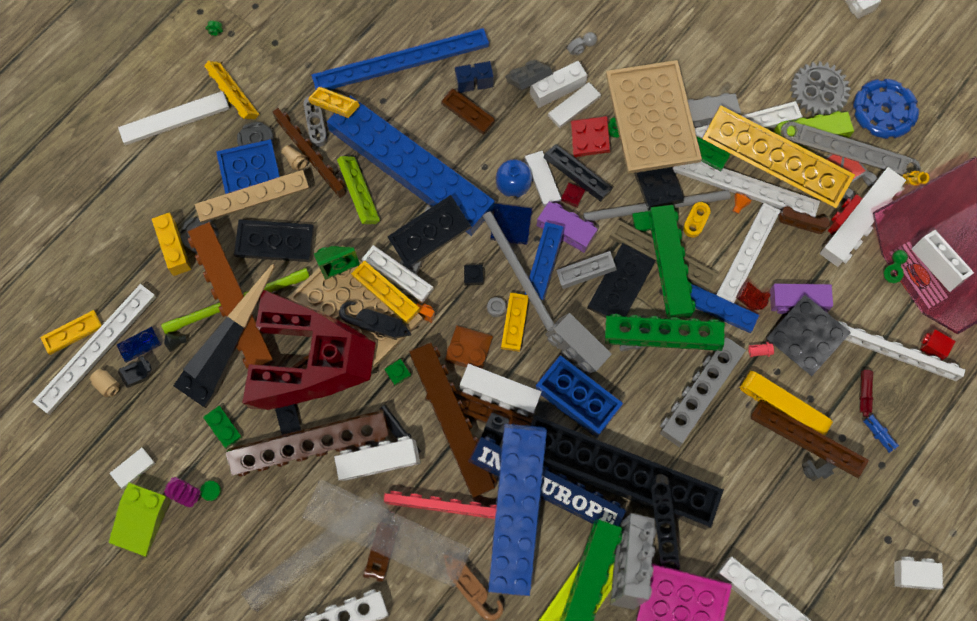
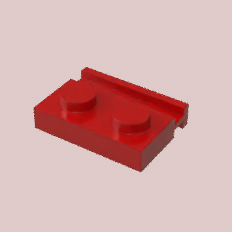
M856 194L852 200L850 198L847 199L842 206L844 208L843 212L840 213L838 211L831 219L834 223L828 229L829 233L834 235L861 202L862 198Z

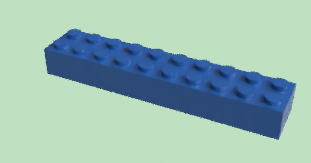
M359 101L360 106L349 118L334 113L328 119L327 125L332 134L431 207L451 195L472 227L466 231L470 236L485 221L483 215L490 211L492 213L495 209V200Z

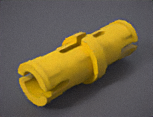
M912 171L904 173L902 176L906 179L904 184L907 183V185L917 186L926 184L929 181V174L926 172Z

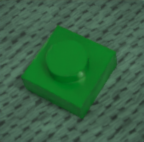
M401 359L384 369L394 386L411 377L410 372Z

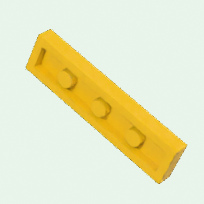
M208 61L204 67L208 70L209 76L217 82L219 89L226 94L228 101L238 110V114L244 119L256 120L260 114L220 62Z
M365 260L351 273L353 278L406 324L421 311L414 302Z

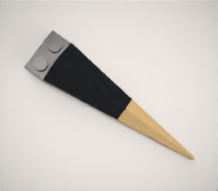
M274 264L267 269L187 363L173 385L205 408H207L220 387L243 331L275 268Z

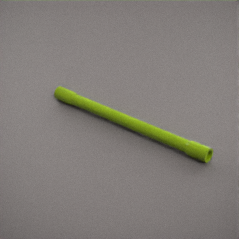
M304 268L291 273L289 276L266 284L264 290L274 292L289 285L305 281L310 276L307 269ZM219 302L181 318L161 324L165 334H169L184 326L220 313L218 307L221 306V303Z

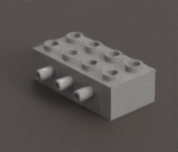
M630 514L620 523L619 527L622 528L621 533L623 537L621 543L616 545L615 548L616 558L613 568L610 605L634 610L650 599L652 594L650 579L653 575L651 561L655 553L653 538L656 535L654 518Z

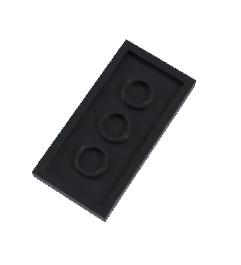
M450 195L387 237L407 269H409L472 227Z
M239 219L234 256L239 258L310 262L314 225Z
M622 243L613 259L617 270L605 274L587 309L605 318L612 314L626 317L656 260Z

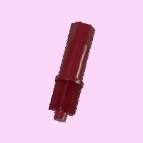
M871 370L861 371V394L859 399L860 413H863V417H869V413L872 414L873 371Z

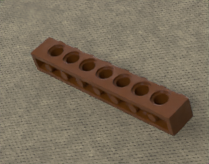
M382 409L232 447L225 453L231 474H238L240 477L248 475L250 471L256 469L258 472L265 471L271 465L277 464V467L289 464L291 460L296 459L297 462L307 460L308 456L316 454V457L328 454L327 451L335 450L340 452L346 450L347 446L351 445L360 447L366 445V441H383L386 439V436H389V429L384 410ZM369 425L373 431L368 434L364 433L362 427ZM350 430L353 433V437L345 438L342 432ZM330 435L334 441L326 443L323 440V436ZM311 440L314 443V447H305L304 441ZM285 445H291V446H293V447H294V452H293V453H288V452H286L285 449H284V446H285ZM272 450L275 457H267L265 451ZM245 456H254L255 462L249 463Z

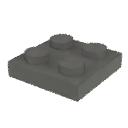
M531 60L525 66L511 70L510 74L505 77L508 83L523 90L553 73L551 67L537 60Z

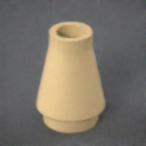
M286 145L282 149V154L286 157L292 169L301 171L306 167L308 161L304 154L293 149L290 145Z

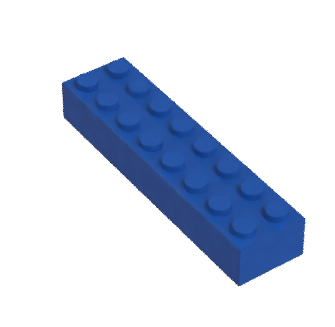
M504 424L488 592L530 596L546 429L543 427Z

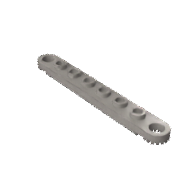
M787 122L781 128L782 137L791 142L882 170H886L889 167L902 176L904 173H908L906 166L909 163L914 165L913 171L920 172L921 169L920 163L916 159L796 122ZM789 126L795 128V134L792 137L787 135L786 130Z

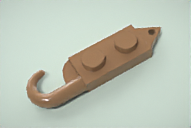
M444 555L445 573L479 615L487 621L499 619L503 614L502 602L497 600L498 611L495 614H490L483 606L488 598L487 590L461 559L458 560Z

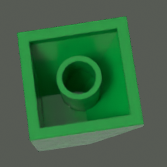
M323 247L314 253L325 280L360 265L354 247Z

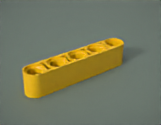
M749 371L740 386L742 392L759 403L762 401L824 436H826L833 424L830 418L757 372Z

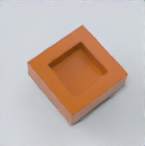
M417 303L421 310L418 314L424 320L432 323L435 318L433 308L427 304L420 305Z

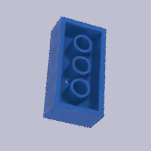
M561 355L536 384L535 388L541 391V396L596 438L599 437L623 405L620 400Z

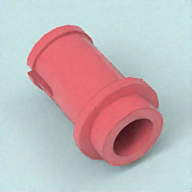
M766 342V344L749 345L750 357L765 355L770 357V355H774L773 343L769 344V342Z

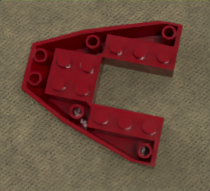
M263 290L256 327L262 333L312 337L307 369L249 364L242 401L249 409L271 410L327 397L370 380L375 341L336 318L286 297Z

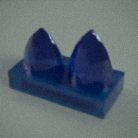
M150 327L117 344L123 360L127 363L162 344L154 329Z

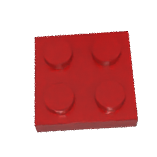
M607 116L571 121L574 157L611 153Z

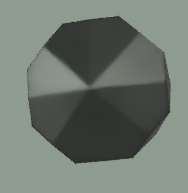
M165 334L164 344L169 352L173 351L180 344L186 343L185 335L178 337Z

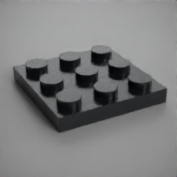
M804 295L766 339L810 376H813L850 335L851 331L807 295Z

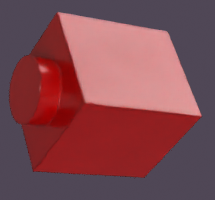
M935 329L923 336L921 340L923 345L920 350L929 356H936L942 361L948 357L956 341Z

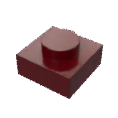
M568 183L561 201L578 208L585 190Z

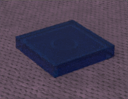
M495 203L494 218L508 243L527 245L532 208ZM491 232L490 240L496 241Z

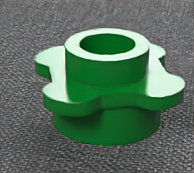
M611 118L609 135L619 138L618 128H613L617 127L616 119Z

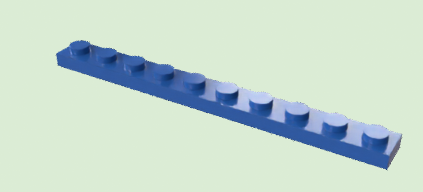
M484 28L311 75L315 89L322 87L331 90L489 47V42Z

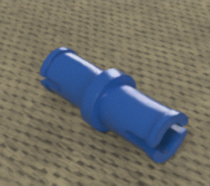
M873 414L869 416V419L863 420V423L874 434L873 437L881 442L888 453L892 452L893 448L896 449L899 446L887 432L888 429L883 427Z

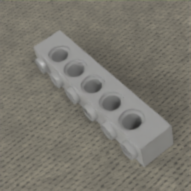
M726 337L722 351H715L712 357L708 356L702 364L705 366L702 373L698 371L692 379L695 382L691 388L689 386L686 387L681 395L684 397L682 402L679 403L677 401L671 409V412H673L671 418L666 417L660 425L663 428L660 432L663 437L678 447L683 444L746 351L744 348ZM719 356L726 359L725 364L719 362ZM707 372H713L716 375V379L709 378ZM697 387L704 388L706 394H699ZM686 403H693L695 410H689ZM675 418L683 419L684 426H679Z

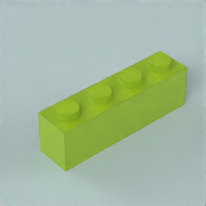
M838 111L831 115H817L814 118H800L793 121L848 139L854 132L848 112L841 113ZM789 121L777 124L774 133L782 137L781 128ZM789 126L786 130L787 135L792 137L795 134V128Z

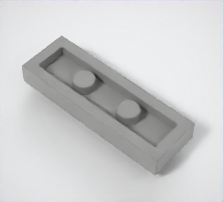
M609 251L558 269L557 274L562 288L565 289L616 271L617 269L612 254Z

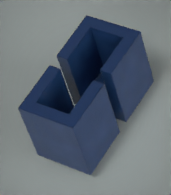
M490 61L475 63L474 67H471V64L454 67L458 93L474 91V79L476 78L477 90L493 87L494 76Z

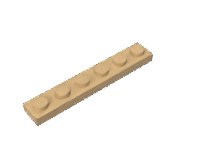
M301 170L196 203L195 207L199 220L203 223L307 190L309 186L304 171Z

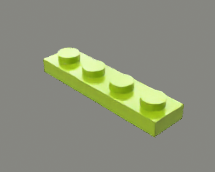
M340 156L337 162L361 223L377 224L380 219L355 157Z

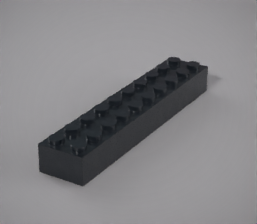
M534 415L530 426L546 429L544 466L651 509H654L651 480L656 475H665L670 482L674 518L704 530L712 527L724 489ZM659 484L656 486V488L660 490L666 487L663 484ZM660 504L658 507L665 509L668 505Z

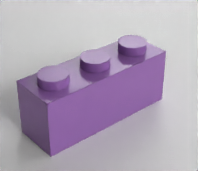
M550 201L537 219V226L541 229H544L545 222L565 227L562 241L583 253L590 246L598 230L593 223L581 220L577 214L569 213L558 203Z
M774 284L770 289L771 311H777L779 314L789 313L801 298L807 295L828 312L833 307L832 285Z

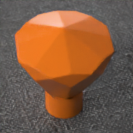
M735 194L733 212L739 214L744 207L751 203L746 194Z

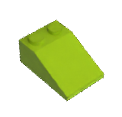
M128 483L118 506L109 543L147 557L171 499Z

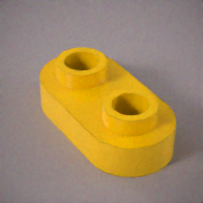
M698 202L693 205L683 226V231L688 237L695 238L701 234L710 215V207L706 203ZM700 211L703 215L700 216L697 212ZM690 227H694L695 231H691Z

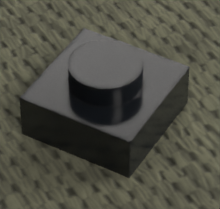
M464 265V285H483V265Z

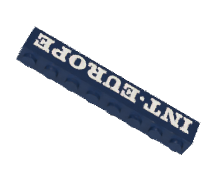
M481 437L468 462L499 477L502 447L496 445V441L489 437ZM543 465L540 498L591 524L594 523L595 519H600L619 527L626 510L621 508L622 505L613 500L608 502L603 499L604 496L595 491L591 493L585 490L586 487L577 482L573 484L567 481L568 478L560 473L555 475L549 472L550 469Z

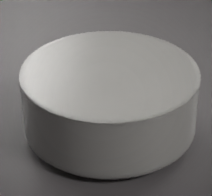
M492 298L487 304V311L492 317H501L506 311V303L501 298Z

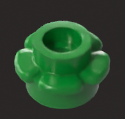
M208 21L205 29L210 35L218 36L219 33H223L220 22Z

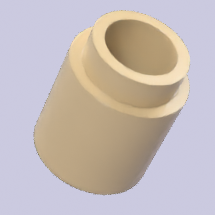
M98 369L90 376L91 384L104 397H113L118 393L119 382L106 370Z

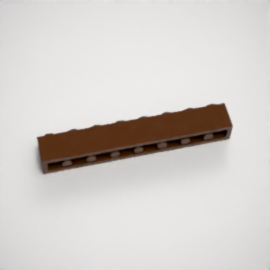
M430 342L409 351L412 362L472 499L494 490V484L497 483L494 475L468 462L478 442V438L476 436L473 437L470 432L472 425L469 418H464L462 411H464L461 400H456L455 386L453 382H448L446 375H449L445 364H440L438 358L441 355L437 346L433 347Z

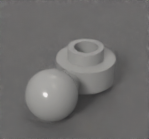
M588 32L584 35L583 39H574L567 46V50L571 55H580L585 50V46L591 47L596 44L597 36L592 32Z

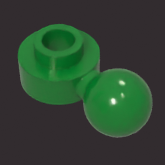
M904 250L895 251L892 255L894 263L884 270L883 276L888 283L896 284L904 276L901 265L908 260V254ZM892 270L898 273L896 277L891 276L890 272Z

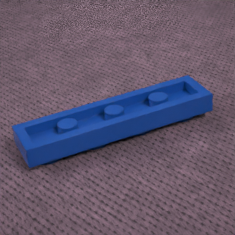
M545 222L529 277L539 298L543 301L565 229L563 226Z
M691 284L692 293H690L691 300L695 302L696 309L751 334L759 317L758 314Z

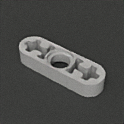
M309 97L304 100V109L309 137L312 145L322 147L327 142L322 109L314 105L315 112H312L311 104L308 100ZM313 118L320 119V123L317 125H312L310 121ZM319 130L320 140L316 139L315 131Z

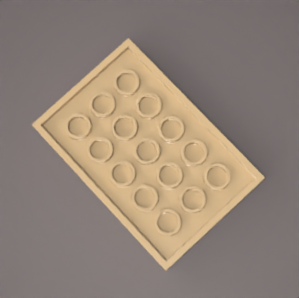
M678 60L606 71L605 75L628 174L701 162L702 158Z
M357 267L326 280L320 268H318L288 297L293 301L342 322L344 321L340 318L339 310L342 304L347 301L356 302V305H350L346 308L345 312L349 316L356 318L361 310L370 309L402 320L352 277L351 273ZM417 314L408 324L404 322V325L412 332L423 321V317ZM344 322L376 342L372 370L406 338L401 337L394 340Z

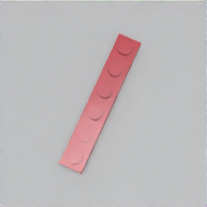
M390 491V494L385 493L384 503L388 505L495 519L496 505L482 507V503L470 502V505L462 504V501L457 499H450V502L442 501V498L430 496V499H424L419 494H410L409 497L402 496V492Z

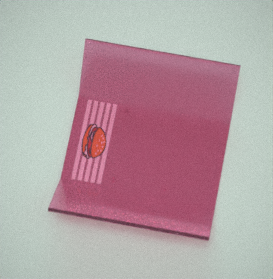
M975 156L873 212L880 251L888 265H892L894 263L892 255L897 250H904L908 254L907 262L901 265L904 271V276L900 281L923 315L956 334H960L977 324V158ZM934 230L941 235L974 272L966 281L951 292L943 286L912 251V248L924 236ZM892 270L894 274L897 276L898 273L895 270Z

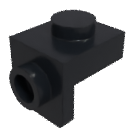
M140 356L137 362L119 368L118 374L126 388L148 380L152 367L149 361H145L144 357Z
M491 413L485 425L482 438L489 437L496 441V445L500 446L503 438L504 424H508L509 419Z

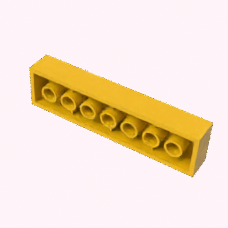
M721 105L718 107L702 137L703 140L834 208H837L855 177V174Z

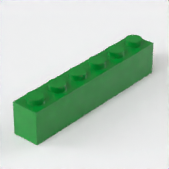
M673 205L651 207L648 216L667 319L672 317L688 319L695 312V302L691 300L690 296L692 286L687 280L688 266L684 264L683 259L685 257V249L680 243L682 233L681 229L677 227L678 213L674 211Z
M600 519L594 520L560 621L595 620L596 613H594L596 605H599L603 595L601 593L602 586L606 585L609 579V573L607 572L609 566L613 565L616 553L614 551L616 545L621 543L623 537L621 533L622 528Z

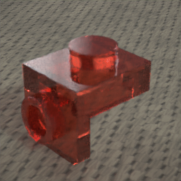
M748 281L743 283L736 298L750 310H762L767 306L771 294L769 292H761Z

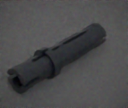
M387 405L380 407L379 410H384L388 428L398 440V438L409 436L411 439V434L404 430Z

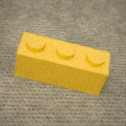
M170 212L152 218L167 268L171 274L176 276L192 270L176 222Z

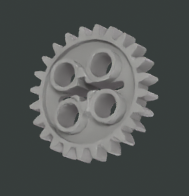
M819 61L817 66L812 62L810 67L805 64L804 68H800L795 73L794 79L791 82L792 87L790 91L793 92L791 98H797L795 101L797 104H801L799 109H806L805 114L811 111L812 117L816 113L818 115H823L824 113L825 115H830L831 113L841 111L848 102L847 100L850 97L848 93L851 88L847 86L850 82L844 81L846 75H840L841 69L835 71V65L829 68L828 62L825 66H822L821 61Z

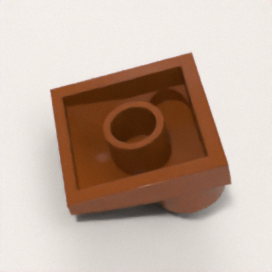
M456 325L452 340L447 349L445 362L467 368L468 364L483 369L493 336Z

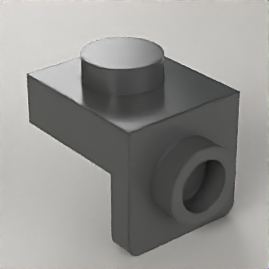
M811 460L802 464L805 476L812 481L823 477V479L828 478L834 474L832 470L836 468V466L829 462L818 469L815 468Z

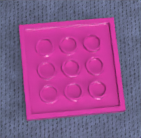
M651 563V566H653V575L650 579L652 594L648 601L639 606L636 621H724L732 588L730 583Z

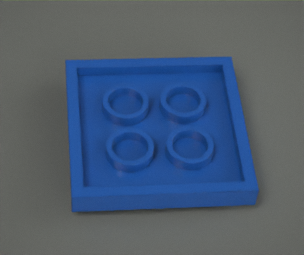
M271 139L216 151L225 194L280 177Z

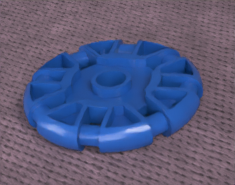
M876 79L862 86V90L857 92L853 103V109L856 110L855 118L863 129L866 128L871 132V135L888 139V137L898 138L911 131V127L915 126L919 117V108L916 106L918 102L909 88L906 89L901 86L902 83L891 79H884V81ZM881 107H887L890 112L886 113L882 111ZM872 120H874V121H875L876 123H878V124H877L876 126H874V125H873L872 123H870V122H871Z

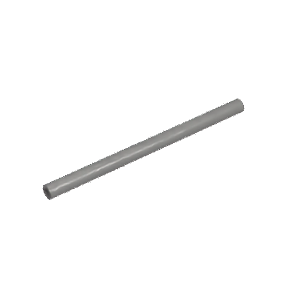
M726 190L684 197L683 203L673 206L678 208L694 205L698 202L709 203L730 199V191ZM644 203L583 213V218L585 222L650 210L647 209Z
M491 211L483 215L484 220L548 331L554 325L553 320Z

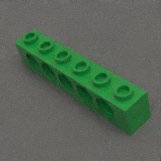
M619 314L606 316L605 344L722 351L724 347L725 322H720L719 320L700 321L695 318L680 320V318L676 317L661 319L657 316L641 318L638 315L622 317ZM628 327L630 331L622 332L620 328ZM647 328L650 332L642 333L640 329ZM666 329L669 333L664 335L659 330ZM686 330L689 334L683 336L679 331ZM705 331L708 333V336L703 337L699 332Z

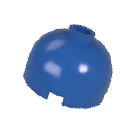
M507 160L497 170L495 177L496 186L505 196L521 197L531 188V170L521 160Z

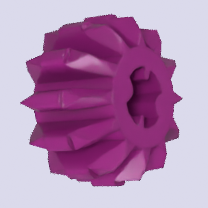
M172 477L164 490L167 497L186 507H193L201 493L198 488L177 477Z

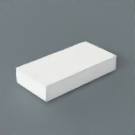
M141 448L110 472V475L120 488L124 489L128 483H132L156 463L144 448Z

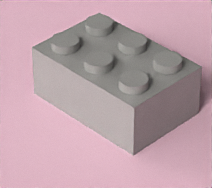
M570 313L559 318L545 333L548 337V342L554 347L557 346L562 351L561 354L567 360L571 359L576 364L575 367L585 374L597 371L612 355Z

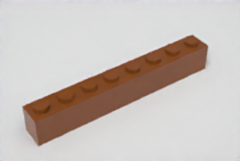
M210 222L189 230L190 237L187 240L192 249L196 248L198 253L195 255L196 260L200 266H204L206 271L203 272L207 283L211 282L213 289H211L212 295L215 300L219 299L221 306L218 308L222 316L225 317L244 298V294ZM251 314L237 345L238 351H242L245 356L242 360L246 369H248L249 364L268 366L275 363L261 331L256 327L255 318Z

